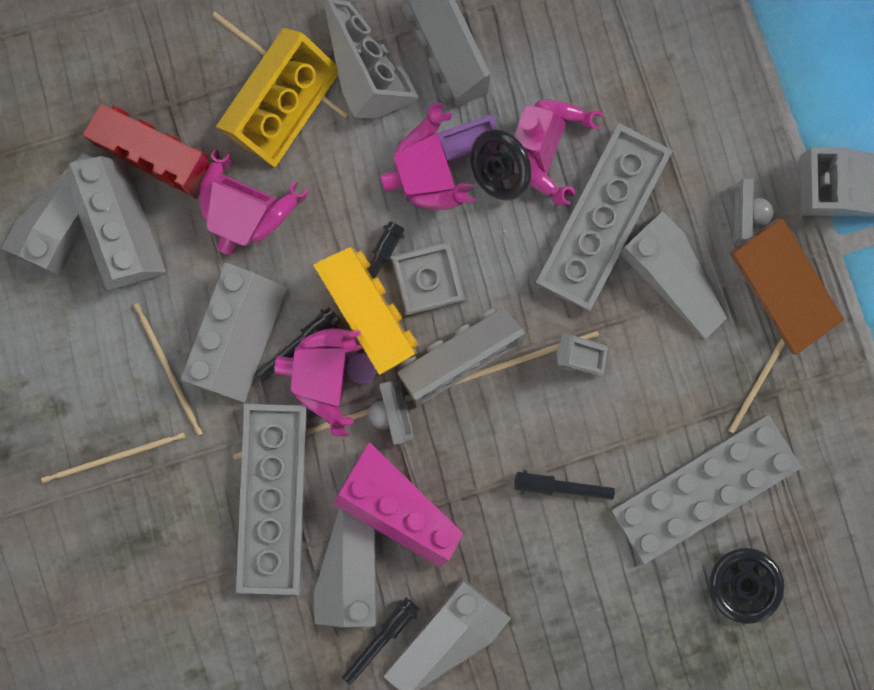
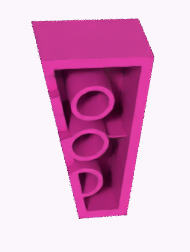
M370 442L360 454L332 502L335 506L438 567L450 560L463 535V532Z

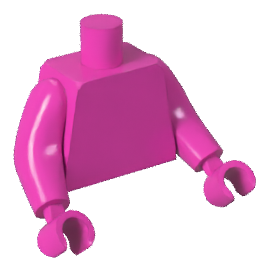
M544 99L537 101L534 106H525L514 137L523 145L530 159L531 180L529 186L545 195L551 194L552 201L557 206L569 205L571 203L565 199L564 195H575V190L570 186L556 187L555 182L547 175L566 126L565 121L578 122L580 120L585 128L599 129L600 126H595L592 118L593 116L603 117L604 115L601 111L587 110L582 112V108L553 99Z
M445 102L434 103L429 107V114L396 148L393 155L396 170L380 175L385 192L402 187L406 201H410L414 206L429 210H449L464 203L476 202L475 197H468V191L471 188H475V185L460 183L455 188L438 133L435 134L441 122L449 121L452 118L451 113H441L442 107L446 105Z
M217 149L212 151L211 157L214 163L209 164L200 183V206L202 216L207 221L206 227L209 231L220 235L217 249L229 255L235 253L237 244L247 246L251 242L257 243L273 233L293 211L297 203H302L306 199L308 192L306 188L302 194H296L294 190L298 182L295 181L290 185L289 195L286 194L276 202V197L223 175L224 170L231 167L232 160L229 152L226 153L224 159L218 160L220 154Z
M330 328L318 331L301 340L295 349L294 358L277 356L275 361L274 374L292 377L291 392L295 394L296 398L304 406L323 418L330 425V431L333 436L336 437L349 436V433L345 430V425L353 424V419L351 417H344L338 406H340L343 398L347 354L350 351L362 349V346L357 345L355 342V336L361 335L359 330L350 332L340 328Z

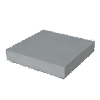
M450 242L391 256L406 316L465 302Z

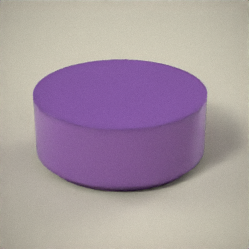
M366 353L355 354L347 363V374L357 384H368L377 375V370Z

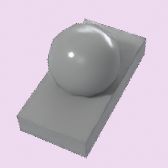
M743 178L734 186L732 241L734 245H741L752 237L753 227H764L770 223L773 217V207L767 200L762 198L753 199L754 179Z
M562 334L561 343L556 351L557 365L568 370L603 376L608 346L577 336Z
M397 379L380 383L383 400L374 402L368 410V419L371 425L380 430L390 428L394 445L412 440L414 435L401 380Z

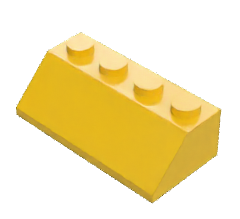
M283 28L222 116L216 128L237 145L275 168L339 75L337 65L302 32Z
M349 247L314 264V267L351 329L361 332V335L356 337L377 372L381 375L418 354L415 350L418 342L410 330L406 332L403 330L399 323L403 318L394 303L388 305L383 294L387 291L378 277L372 279L367 268L371 265L362 250L356 252L354 248Z

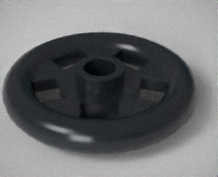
M499 129L487 130L475 139L471 148L470 163L473 175L480 187L490 196L499 200L509 201L520 197L527 190L531 180L530 159L520 141L510 133ZM500 143L509 148L508 153L499 149ZM485 146L492 151L488 158L483 154ZM514 162L518 163L519 173L514 172ZM509 178L512 187L505 188L502 180Z
M739 548L726 553L718 560L711 572L709 588L715 606L725 617L738 623L753 624L769 618L778 609L784 595V579L779 566L769 555L757 549ZM740 561L744 570L738 571L733 576L729 567ZM757 563L767 571L762 578L752 571ZM744 580H749L751 584L747 591H743L741 588V583ZM730 582L733 596L725 597L722 584ZM763 586L771 589L770 596L766 602L758 598L762 593ZM739 601L752 602L751 611L739 610Z

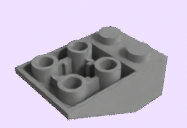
M811 147L800 156L801 216L874 217V153L831 147Z

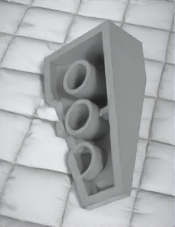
M324 0L323 3L341 89L353 116L378 119L415 102L419 97L408 75L401 66L394 67L387 58L389 51L384 44L379 46L369 35L371 28L349 1Z
M82 153L74 162L93 157ZM67 169L15 221L2 247L3 250L57 275L83 226L65 179Z
M663 211L620 252V255L704 340L727 319L684 232Z
M339 508L314 590L315 624L337 627L376 626L375 529Z
M462 578L383 677L398 690H419L491 644L511 617Z

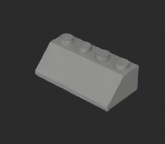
M405 0V3L402 4L404 14L409 22L414 21L418 29L414 31L420 47H426L430 54V57L427 58L429 66L434 75L437 73L440 75L443 82L440 84V88L446 101L451 100L454 107L457 108L488 94L491 74L456 1Z
M98 156L69 163L65 179L106 290L165 275V267L125 161Z
M225 262L181 380L245 403L288 288L254 272Z
M494 308L488 310L479 317V323L472 327L468 324L460 327L452 333L454 338L446 343L439 340L426 349L428 352L426 355L419 359L413 356L400 364L401 370L397 372L398 377L417 407L522 344L525 332L504 308L497 312Z

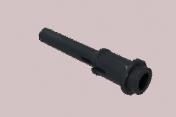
M389 221L387 226L383 225L382 228L385 230L376 247L371 252L374 256L370 262L371 266L367 270L372 279L377 276L384 261L389 262V258L400 238L404 239L405 237L403 235L405 229L392 221Z
M330 307L325 310L322 308L320 310L321 314L300 330L302 332L300 336L256 372L263 382L274 373L277 356L292 358L298 346L297 344L303 338L311 335L312 332L316 333L321 330L338 327L337 324L341 320Z
M525 469L522 472L517 471L515 476L514 490H519L520 494H524L525 491L548 495L558 492L613 500L615 496V488L555 480V477L552 475L527 473Z
M406 597L403 601L399 600L397 602L399 606L381 624L382 630L343 674L342 678L351 685L391 638L396 639L399 633L412 618L417 619V613L420 609L409 598Z

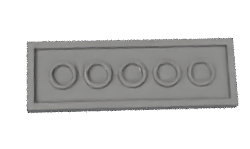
M618 123L535 285L590 312L673 150Z
M244 404L236 593L300 595L307 432L306 406Z
M765 415L610 509L640 561L645 565L802 467L770 415Z

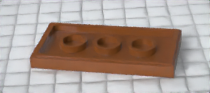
M777 218L730 252L731 257L791 354L797 355L844 320L783 218Z

